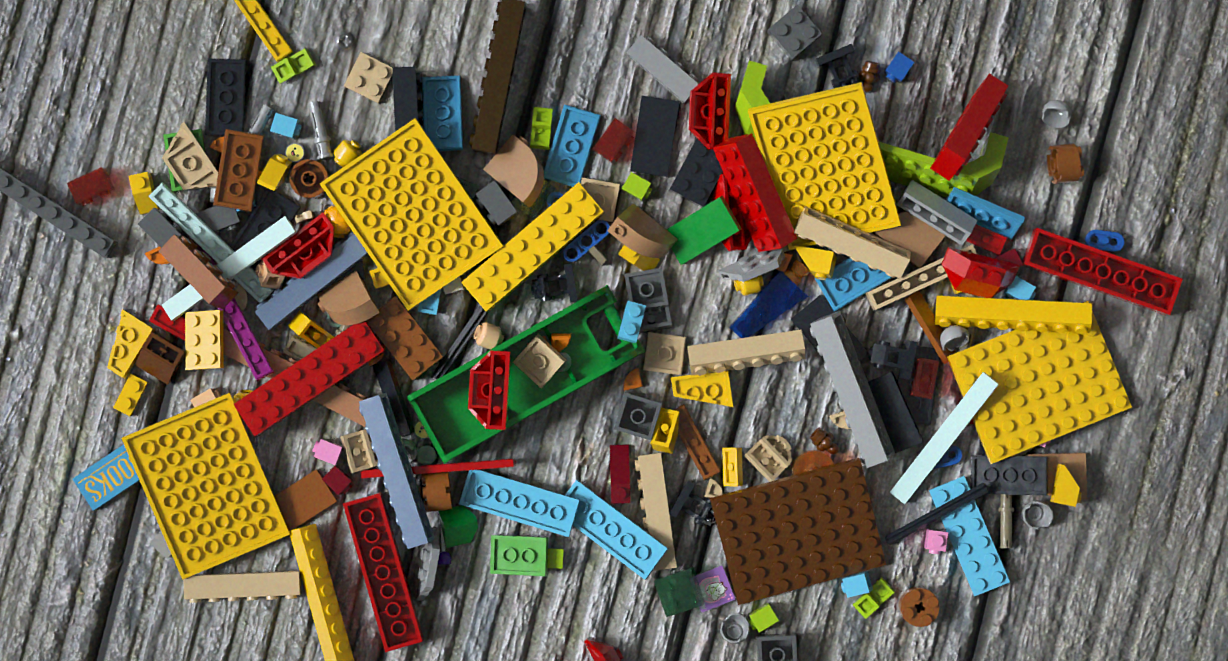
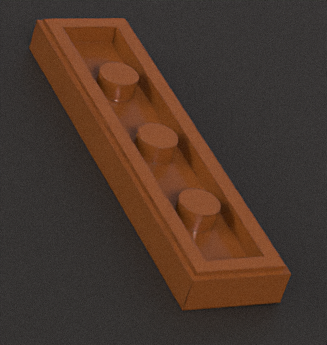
M918 290L906 297L905 301L943 364L949 362L947 356L957 352L955 349L951 352L947 348L943 351L940 342L943 329L940 325H935V316Z
M683 404L674 409V411L680 412L678 434L703 479L706 480L721 472L685 405Z

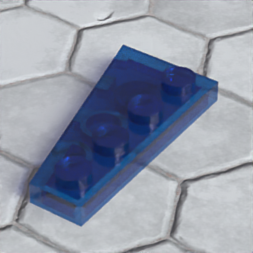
M779 271L734 320L729 328L740 338L750 337L766 324L775 320L785 311L790 310L809 296L782 271Z

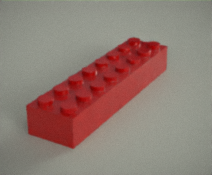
M1039 228L1033 229L1022 261L1025 267L1165 316L1171 314L1183 280L1177 276Z
M366 321L353 324L233 405L254 437H258L386 351Z
M382 492L343 503L385 652L423 642L424 637Z

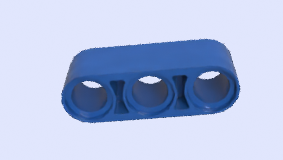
M598 220L566 246L563 252L565 259L571 263L578 261L589 252L588 250L591 247L596 246L607 237L608 231L604 234H598L596 227L599 224H604L608 230L610 228L608 222ZM585 236L592 238V244L588 247L583 246L581 243L582 238ZM570 248H574L578 252L577 257L574 259L567 257L566 253Z

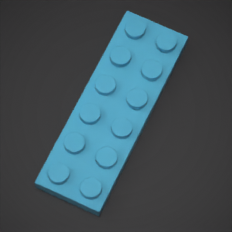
M478 469L469 470L459 504L570 537L580 500Z
M964 475L932 488L929 492L937 508L971 488ZM976 500L941 518L974 596L1010 582Z
M576 480L566 493V496L580 500L573 526L646 580L669 548L580 481Z

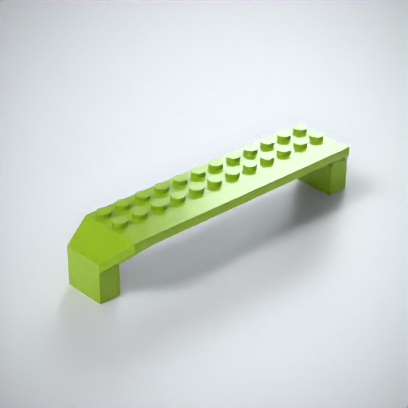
M749 60L735 110L744 135L752 133L756 141L748 109L770 104L761 89L767 65ZM990 132L981 149L979 158L967 163L966 166L963 165L958 176L954 175L950 181L930 169L936 158L879 142L890 181L908 186L911 180L934 194L948 198L954 187L976 196L992 185L1002 167L1009 137Z

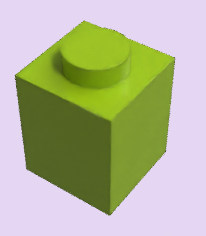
M631 172L622 190L642 201L643 198H648L652 188H650V182Z
M769 603L748 614L751 618L748 620L753 630L757 629L758 632L779 621Z

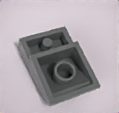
M657 268L624 274L628 300L646 305L639 334L672 328L663 269Z

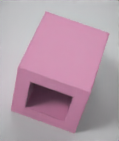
M320 439V442L316 441L312 452H315V458L337 465L343 451V446Z

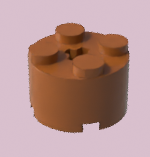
M1074 143L1049 146L1048 150H1051V153L1047 155V170L1049 177L1053 176L1054 178L1051 181L1053 184L1077 182L1080 177L1084 176V168L1080 162L1082 157L1080 146L1076 147Z
M306 159L294 165L289 181L295 193L306 199H316L326 193L320 183L330 177L324 165L318 161ZM308 175L314 177L312 184L306 182Z
M449 472L421 474L422 485H426V487H422L423 499H427V501H424L426 512L452 509Z
M924 587L910 588L903 592L899 599L898 607L901 616L913 626H928L938 616V599L931 591ZM921 602L923 608L917 611L914 606Z

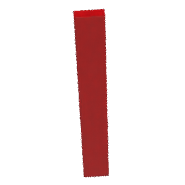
M516 459L411 466L413 474L504 468L516 466ZM379 469L362 470L361 478L384 477Z

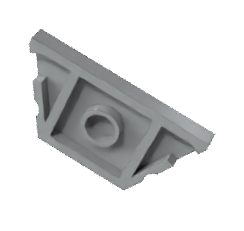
M786 245L781 249L757 251L751 257H742L738 262L719 269V275L721 278L728 275L731 280L745 282L780 267L781 261L785 258L784 252L789 250L788 246Z
M433 527L431 528L435 540L426 543L425 549L421 550L420 560H422V566L418 568L417 572L419 583L416 600L424 601L425 596H428L429 592L433 589L440 553L438 536H435L437 529Z

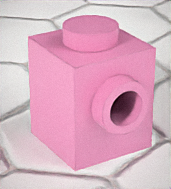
M926 529L924 548L929 549V553L940 554L941 551L946 552L948 532Z

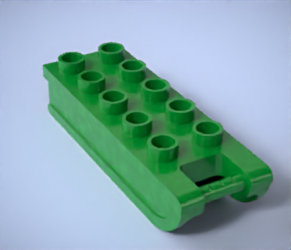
M609 285L602 287L407 396L444 464L504 431L486 429L468 409L470 369L490 351L510 352L506 429L645 352L639 339H637L636 343L619 339L621 344L608 351H603L590 331L587 319L603 310L617 336L619 334L622 319L614 306L617 300ZM552 333L571 334L569 344L561 350V352L567 353L570 356V368L565 372L557 371L542 388L513 363L527 347V343L531 342L536 335L545 336L547 342L551 345Z

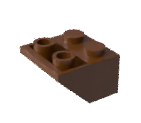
M151 332L140 351L135 366L169 385L184 360L186 353L181 347L156 332Z

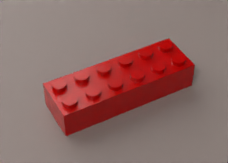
M990 73L987 75L973 94L930 167L931 170L948 181L954 175L958 176L963 169L962 164L967 165L972 157L970 152L973 153L979 145L977 139L980 141L986 133L984 127L988 128L993 121L991 115L995 116L1001 106L998 103L1002 104L1008 95L1005 91L1009 85Z
M753 134L732 137L713 147L716 158L721 165L723 174L731 188V193L738 204L739 211L745 220L746 227L752 236L758 252L781 249L798 239Z

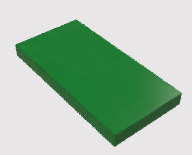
M721 196L666 230L678 239L671 249L680 265H683L742 228L726 200Z

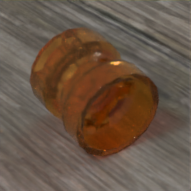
M796 260L793 263V267L787 269L784 275L796 286H799L802 278L808 276L810 271L800 261Z

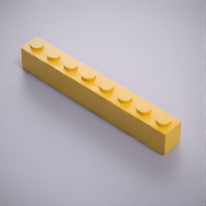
M936 296L935 325L942 327L956 325L964 328L978 327L980 329L998 328L1000 330L1017 329L1019 331L1037 330L1039 332L1056 331L1058 333L1076 332L1078 334H1085L1091 331L1092 303Z
M316 523L290 530V538L325 661H354Z

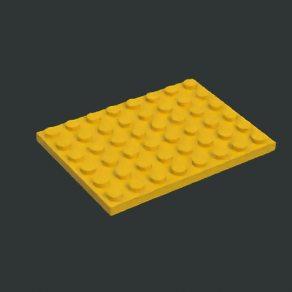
M862 82L748 109L758 148L794 231L805 206L867 233L901 226L900 216ZM796 234L798 239L788 244V248L793 250L796 249V246L806 247L816 245V243L810 239H803Z
M416 118L320 183L407 310H410L504 246Z
M1093 311L1090 333L1039 332L1037 330L1019 331L1015 329L947 356L963 397L983 372L999 383L972 418L990 464L1132 408Z
M230 392L121 438L182 580L290 535L241 417L233 405L234 401Z

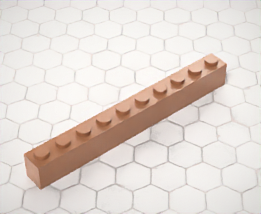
M223 323L224 354L248 366L229 328ZM258 341L274 373L267 377L272 379L298 362L291 357L288 360L281 357L282 353L273 348L271 351L265 349V344ZM340 383L339 386L335 385L313 399L317 403L365 427L366 422L364 416L360 413L359 401L367 399L366 396L358 392L355 395L349 392V387Z

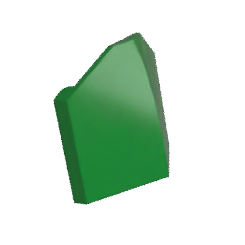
M463 505L452 507L450 510L438 511L445 548L471 543L478 529L477 518Z

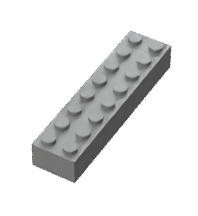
M837 311L821 317L810 324V332L818 342L817 350L825 360L824 368L832 378L831 385L834 392H837L839 396L838 403L841 410H844L846 414V424L848 428L852 429L853 442L859 447L861 452L859 453L860 460L866 465V468L886 462L895 454V451L841 312Z

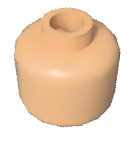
M485 322L477 326L474 339L478 346L491 350L497 345L502 344L504 335H501L502 332L499 326Z

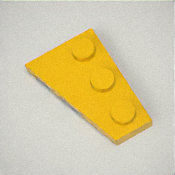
M728 370L721 373H706L701 376L684 375L671 377L674 397L733 407Z

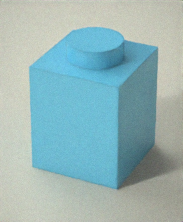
M275 113L270 131L295 139V136H299L301 130L300 121Z
M1016 276L1013 283L1006 288L1004 293L1015 300H1033L1036 294L1034 292L1036 287Z
M868 571L846 576L842 579L841 587L843 593L847 594V598L869 593L873 590Z

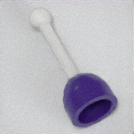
M441 529V552L439 553L437 565L452 564L451 555L445 551Z

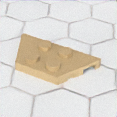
M183 122L162 159L183 190L216 187L217 169L187 124Z

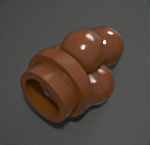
M865 61V65L862 66L859 78L865 81L863 87L866 93L873 90L872 83H877L880 80L879 73L881 69L879 68V63Z
M818 427L811 434L810 439L817 450L825 451L828 449V452L832 455L839 452V446L836 443H832L834 441L832 433Z

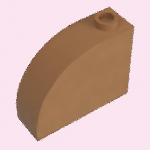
M512 135L483 170L530 208L542 190L544 170L537 155L528 147L529 142L521 136L518 139Z
M634 203L621 213L607 230L631 250L650 258L665 256L678 240Z
M909 212L899 213L901 226L872 232L878 238L910 251L911 257L909 262L916 268H921L946 236Z
M357 271L317 294L320 300L318 305L322 312H327L331 319L340 325L361 323L380 313L366 284Z
M1086 453L1025 454V456L1048 457V496L1051 497L1057 465L1062 464L1066 466L1080 487L1079 492L1082 493L1080 503H1082V500L1087 499Z

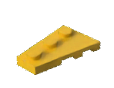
M122 309L120 324L116 330L115 344L112 346L107 368L122 378H126L137 360L143 345L155 329Z

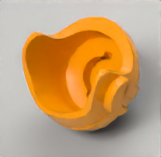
M330 206L325 210L324 214L335 227L334 237L344 238L351 231L349 225L335 206Z

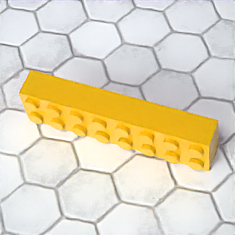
M578 182L461 283L482 308L489 312L605 212Z

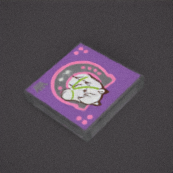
M723 564L687 577L701 614L737 600Z

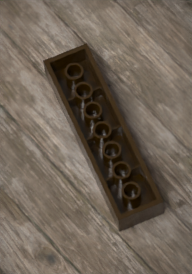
M498 1L496 13L499 17L498 21L494 20L492 28L495 36L494 39H490L488 48L491 56L486 58L485 62L487 76L482 78L481 88L483 95L478 97L477 107L480 109L479 115L475 114L473 122L476 130L475 134L471 133L469 142L474 152L493 156L497 154L527 7L525 1Z

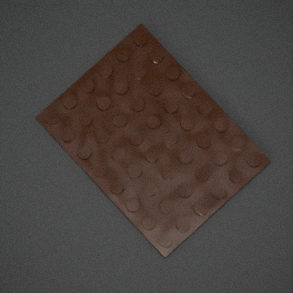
M860 458L710 498L738 605L886 565Z

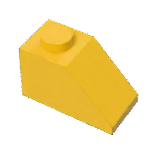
M274 154L269 159L257 183L275 191L284 183L292 161L288 160V157L285 155Z
M143 172L130 175L129 181L132 195L140 215L149 213L153 208L159 209L158 205L148 197L155 190L151 173Z
M623 245L618 253L619 257L642 271L655 269L660 261L659 258L643 256Z
M796 246V251L816 279H832L837 259L834 252Z
M301 311L297 313L288 325L296 334L316 348L334 338L332 334Z
M665 408L660 409L650 443L654 450L673 454L678 437L679 411Z
M1058 464L1050 502L1076 507V504L1080 503L1082 493L1079 492L1080 487L1066 466Z

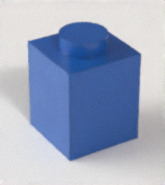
M898 51L884 71L887 74L886 78L893 83H896V81L900 83L914 64V61Z

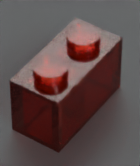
M614 118L592 150L609 163L617 162L623 154L621 149L624 145L628 147L634 139L632 136L634 131Z
M103 167L67 183L76 204H82L83 206L93 203V199L99 196L100 198L109 196L111 194L110 191L115 189L106 169Z
M917 358L911 390L912 396L932 399L939 361Z

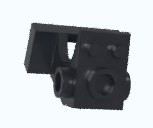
M852 43L815 60L817 67L827 64L833 77L831 80L833 88L856 84L860 80L857 71L851 70L846 55L855 51ZM844 65L848 75L839 79L835 68Z
M572 263L564 264L565 274L553 277H549L548 273L537 275V279L532 280L531 292L535 299L541 298V302L552 300V296L569 294L570 303L577 302L578 298ZM559 280L561 291L549 292L548 282Z
M879 340L878 344L874 343V346L870 347L868 358H870L871 363H875L874 367L885 369L886 366L900 368L898 378L910 380L918 342L905 340L904 349L891 347L890 342ZM889 350L899 352L897 363L887 362Z
M688 480L669 514L676 518L680 510H683L695 517L694 522L703 527L705 524L711 526L716 521L709 498L703 500L691 493L695 484ZM694 500L704 505L699 515L689 509Z

